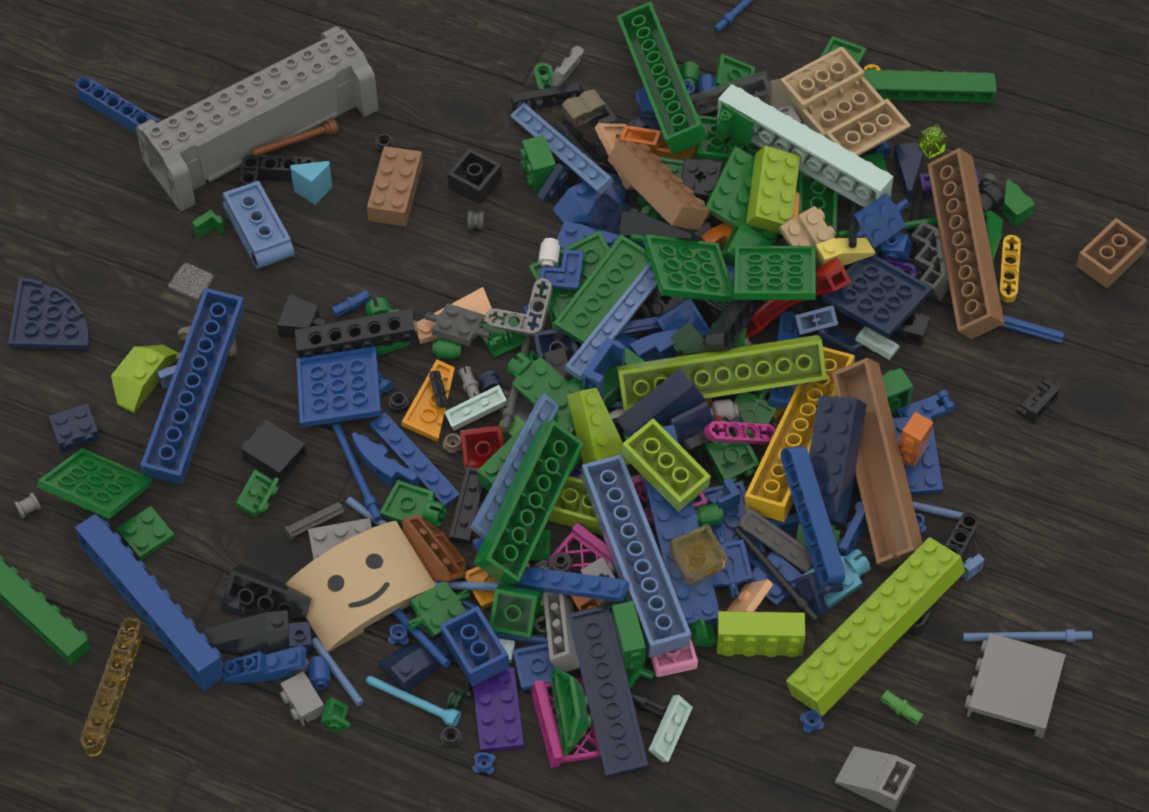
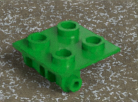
M722 103L717 123L718 131L715 137L718 141H723L730 136L749 148L755 122L737 112L734 108Z
M499 317L492 320L493 323H495L496 320H502L504 323L503 325H505V320L500 319ZM515 317L509 321L511 327L519 325ZM488 323L481 325L482 329L491 331L489 339L484 337L482 339L494 358L522 346L525 340L530 342L525 334L494 329Z

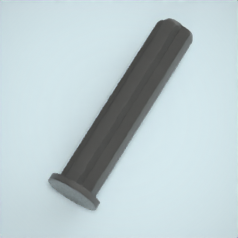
M337 502L288 527L286 525L283 526L286 536L292 541L294 537L308 531V529H312L343 514V506Z

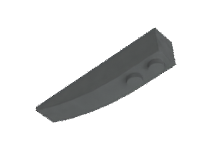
M767 70L690 95L697 114L701 115L717 110L718 98L731 84L742 88L754 97L771 93L773 87Z

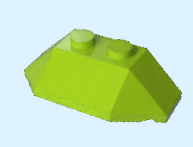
M165 345L134 346L111 375L117 405L135 414L160 382L157 372L166 367H171L175 362V356L179 352Z

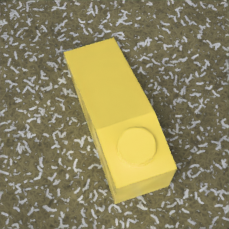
M833 238L816 244L815 262L818 267L835 258H838L841 264L845 266L875 255V251L867 238H857V246L855 248L849 247V238Z

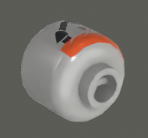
M731 399L712 402L710 411L714 421L729 422L739 417L737 404L733 403Z

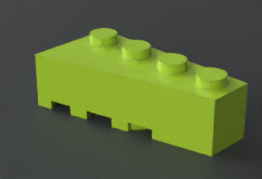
M597 387L567 394L576 436L584 442L580 451L583 464L620 455L623 442ZM623 456V459H624V461H625V464H626V465L631 464V463Z

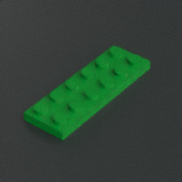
M620 235L555 320L553 326L583 344L650 262L646 249Z

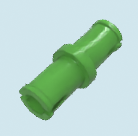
M889 690L880 699L881 702L895 710L898 716H904L915 725L920 722L924 715L910 706L907 700L900 699Z

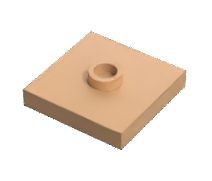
M768 579L745 584L739 592L740 595L738 598H735L727 611L754 612L773 584Z

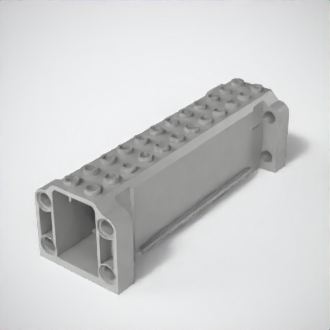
M335 26L321 33V41L258 71L158 123L150 119L136 126L143 161L181 212L196 204L193 190L205 185L206 180L211 182L240 167L243 158L251 155L254 148L314 129L325 123L326 120L335 118L354 107L359 110L363 117L377 111L378 100L375 75L364 53L347 32Z

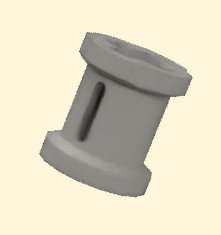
M33 492L24 500L14 502L22 519L33 510L41 509Z

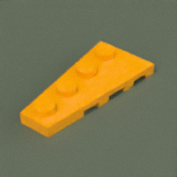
M436 359L430 372L440 371L446 393L445 396L448 400L455 367ZM429 372L402 420L401 426L438 442L446 407L438 408L436 405Z

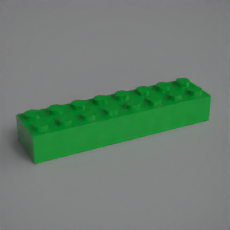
M554 420L539 425L473 564L504 585H511L520 581L584 442Z

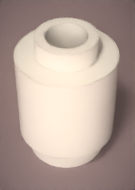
M545 238L541 243L538 263L541 266L555 267L558 265L560 245L557 239Z

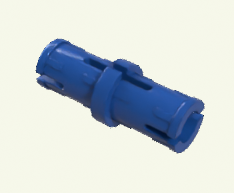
M363 290L353 297L345 298V301L331 307L333 316L337 319L350 311H356V308L371 300L369 293Z

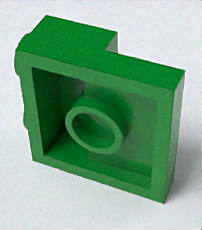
M735 431L729 433L732 437L736 436ZM710 442L704 446L713 463L711 468L721 485L728 478H731L735 483L738 481L737 477L743 474L745 478L756 473L755 469L760 465L750 444Z

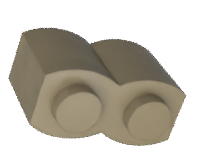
M595 90L584 91L579 97L569 98L562 104V114L571 124L578 128L588 123L591 119L602 115L605 102Z

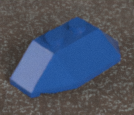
M607 173L614 182L601 194L596 192L585 181H582L566 191L552 209L553 213L562 224L565 220L577 224H589L602 194L607 193L617 203H624L627 190L622 184L621 179L616 174Z

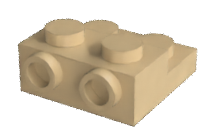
M815 206L779 227L789 246L816 247V244L833 239L835 236L834 229L831 226H827L824 221L825 215L823 211Z

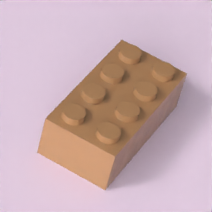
M384 146L367 205L368 221L407 226L423 167L421 151Z

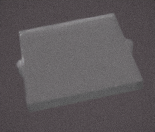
M185 262L179 271L174 273L175 276L169 283L168 288L198 301L204 289L208 288L214 279V275Z

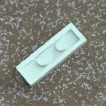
M498 385L445 411V414L453 431L506 406L508 402Z
M679 695L672 697L649 748V751L662 762L669 761L693 708Z

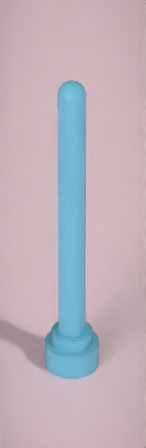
M368 676L366 679L369 685L441 717L442 721H445V724L455 727L460 720L461 712L453 708L451 710L442 709L373 676Z

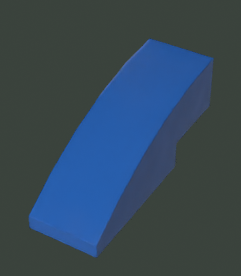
M678 330L664 331L643 337L630 344V351L645 362L655 356L658 360L666 359L677 352L673 347L676 343L671 337Z

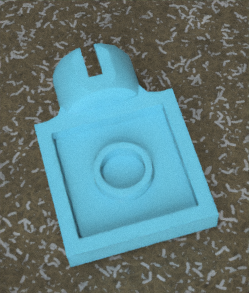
M856 549L846 556L840 555L845 570V580L843 583H840L843 585V591L828 593L823 596L828 609L863 586L860 577L871 568L866 556H861L863 553L860 550ZM811 569L804 575L815 572V569Z

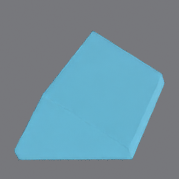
M329 161L290 165L294 192L314 205L332 188Z

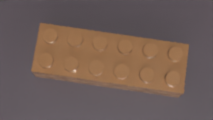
M618 141L607 161L671 226L699 230L710 212L704 205L705 202L697 198L693 194L694 191L686 187L682 183L683 180L672 173V169L661 162V158L650 151L649 146L640 143V145L634 144L631 141Z

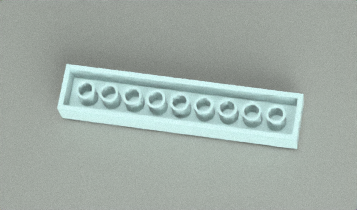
M731 84L718 98L717 123L722 103L734 108L737 112L755 122L751 143L760 148L769 146L800 156V171L865 208L885 193L891 197L893 176L889 172L881 170L874 166L873 163L860 158L854 152L846 150L838 143L832 142L825 138L824 135L811 130L805 124L797 122L791 116L785 115L775 107L762 102L758 97H754L742 88Z

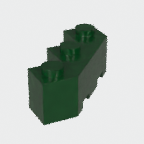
M689 321L671 337L676 343L673 347L680 355L683 353L685 355L709 352L706 348L705 338ZM733 394L724 395V397L729 399Z

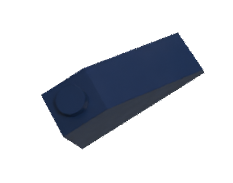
M917 142L895 145L893 153L902 190L908 202H910L921 161L924 160L923 150L919 149Z

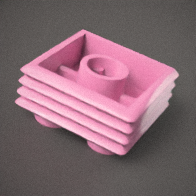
M692 639L690 646L674 650L673 652L675 653L667 652L651 657L656 677L697 668L698 659Z

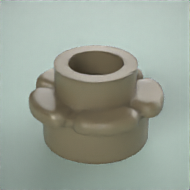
M453 433L447 435L443 442L444 449H447L449 453L460 451L462 449L460 436Z

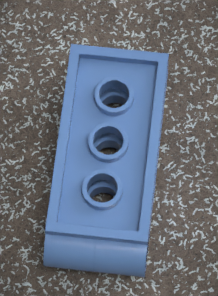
M259 181L223 193L225 201L223 202V208L257 269L295 255L291 239Z

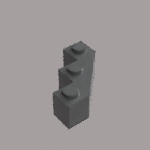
M922 221L911 235L916 247L921 250L915 257V260L920 270L924 272L920 281L933 287L932 293L929 296L941 301L950 289L941 236L938 228Z

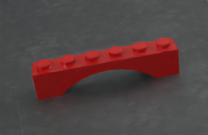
M838 258L815 269L816 296L834 292L851 283L844 266ZM803 300L763 301L745 327L747 329L745 337L749 338L762 331L775 317Z

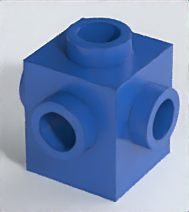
M897 232L880 244V251H882L884 258L908 261L912 248L909 235Z

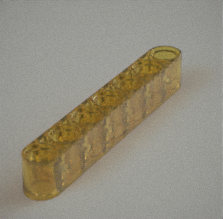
M135 617L125 618L120 625L80 741L84 753L89 757H96L103 751L143 637L140 622ZM132 628H135V629H136V630H134V631H132V632H129V630L132 629ZM119 665L123 666L120 669H115ZM116 684L115 687L108 688L110 685ZM109 703L108 706L101 707L103 704ZM98 722H103L100 726H94ZM92 741L96 742L94 745H88Z

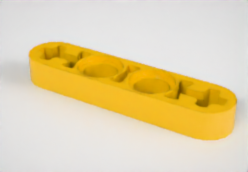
M1015 235L1006 236L1002 244L999 297L1006 303L1013 302L1018 292L1021 241ZM1009 243H1013V251H1009ZM1013 258L1016 262L1009 264L1005 259ZM1012 274L1015 278L1008 280L1004 275ZM1007 287H1010V295L1006 293Z

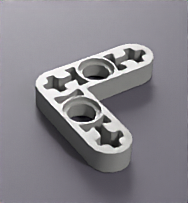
M540 278L535 282L527 314L491 309L486 314L488 325L494 329L534 336V332L543 331L553 292L550 281ZM543 284L548 288V290L545 289L543 291V297L546 299L540 297L541 291L539 287H542ZM537 302L544 304V308L540 312L533 310V306ZM495 314H497L500 319L505 320V325H503L502 320H496L493 323L491 317H495ZM531 315H534V316L537 317L536 323H537V325L539 326L538 328L535 327L534 330H532L531 327L529 326V325H533L534 320H535L534 317L531 316ZM514 317L520 319L517 327L509 325V321Z

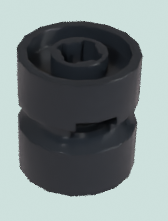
M992 184L985 185L979 191L983 212H993V209H997L1004 203L1003 194Z

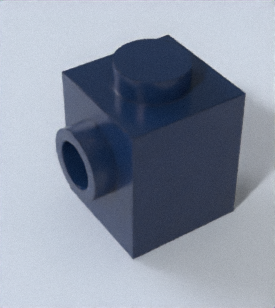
M310 622L288 624L290 648L302 645L306 648V656L313 654Z

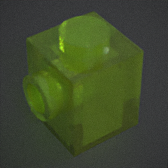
M937 124L920 132L919 147L928 158L945 151L947 136Z

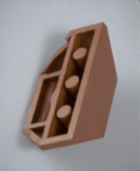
M420 515L403 518V533L432 580L451 581L465 577L466 561L443 531L425 521Z

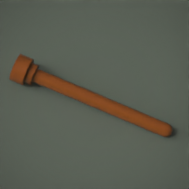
M333 118L326 120L320 127L254 148L252 154L258 156L323 133L326 135L338 133L337 123Z

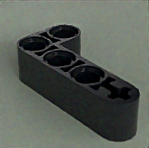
M247 155L242 160L240 183L241 186L256 181L260 182V180L293 182L290 165L315 163L316 160L310 157Z

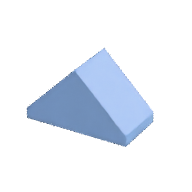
M833 305L794 316L799 335L838 325Z

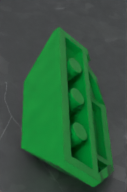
M554 668L550 682L562 755L566 757L585 736L588 727H591V716L587 714L588 698L583 693L582 685L573 676L559 668Z

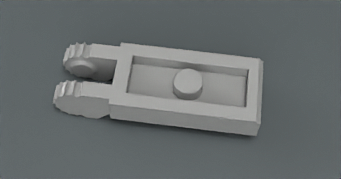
M579 46L572 48L571 55L568 58L565 57L561 67L555 69L552 75L555 77L552 83L553 86H561L574 71L581 60L580 57L583 55V48Z

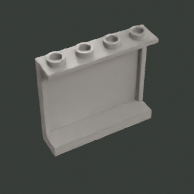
M990 633L988 641L983 640L980 652L984 653L983 659L978 658L975 670L979 671L978 677L973 676L970 689L974 690L972 696L968 695L966 699L967 716L970 717L971 711L1001 719L1035 729L1034 736L1043 738L1066 654Z

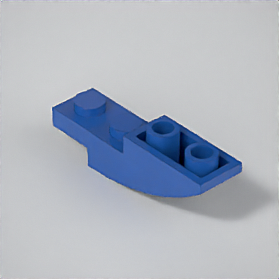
M352 433L353 447L357 455L377 478L392 488L397 480L419 486L418 474L411 468L401 466L396 460L389 459L388 450L384 445L370 441L365 435Z
M300 645L267 655L257 652L225 661L224 681L250 683L291 677L292 671L306 667V648Z

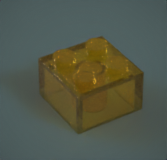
M709 524L670 541L669 552L688 586L727 568L728 558Z

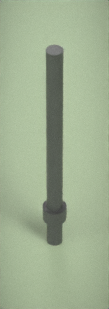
M523 341L521 352L527 356L531 345L529 341ZM511 387L507 407L503 410L502 414L503 423L501 431L505 433L509 432L511 422L515 417L514 409L519 392Z

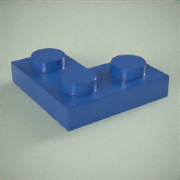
M564 249L561 268L542 266L540 278L548 279L553 289L578 291L581 282L584 251Z
M691 298L685 299L655 319L663 332L678 330L688 321L703 337L710 331Z

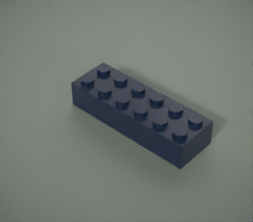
M819 396L809 457L830 524L846 526L867 404L857 398Z

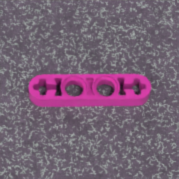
M713 421L705 426L704 435L711 442L767 445L770 444L776 429L770 424ZM729 428L734 429L736 433L735 437H732L729 434ZM712 429H713L714 431H721V430H722V432L716 434L715 432L712 431ZM746 429L752 431L753 438L747 436Z

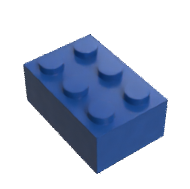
M478 606L440 625L443 640L471 686L510 668L508 653Z

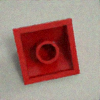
M501 426L460 431L465 471L467 466L481 468L503 446Z

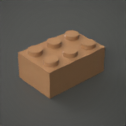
M1115 218L1079 253L1076 267L1108 288L1144 254L1147 239Z

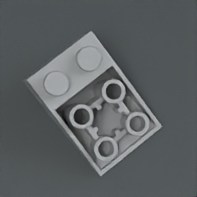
M854 746L835 783L895 812L913 778L916 765L896 755Z

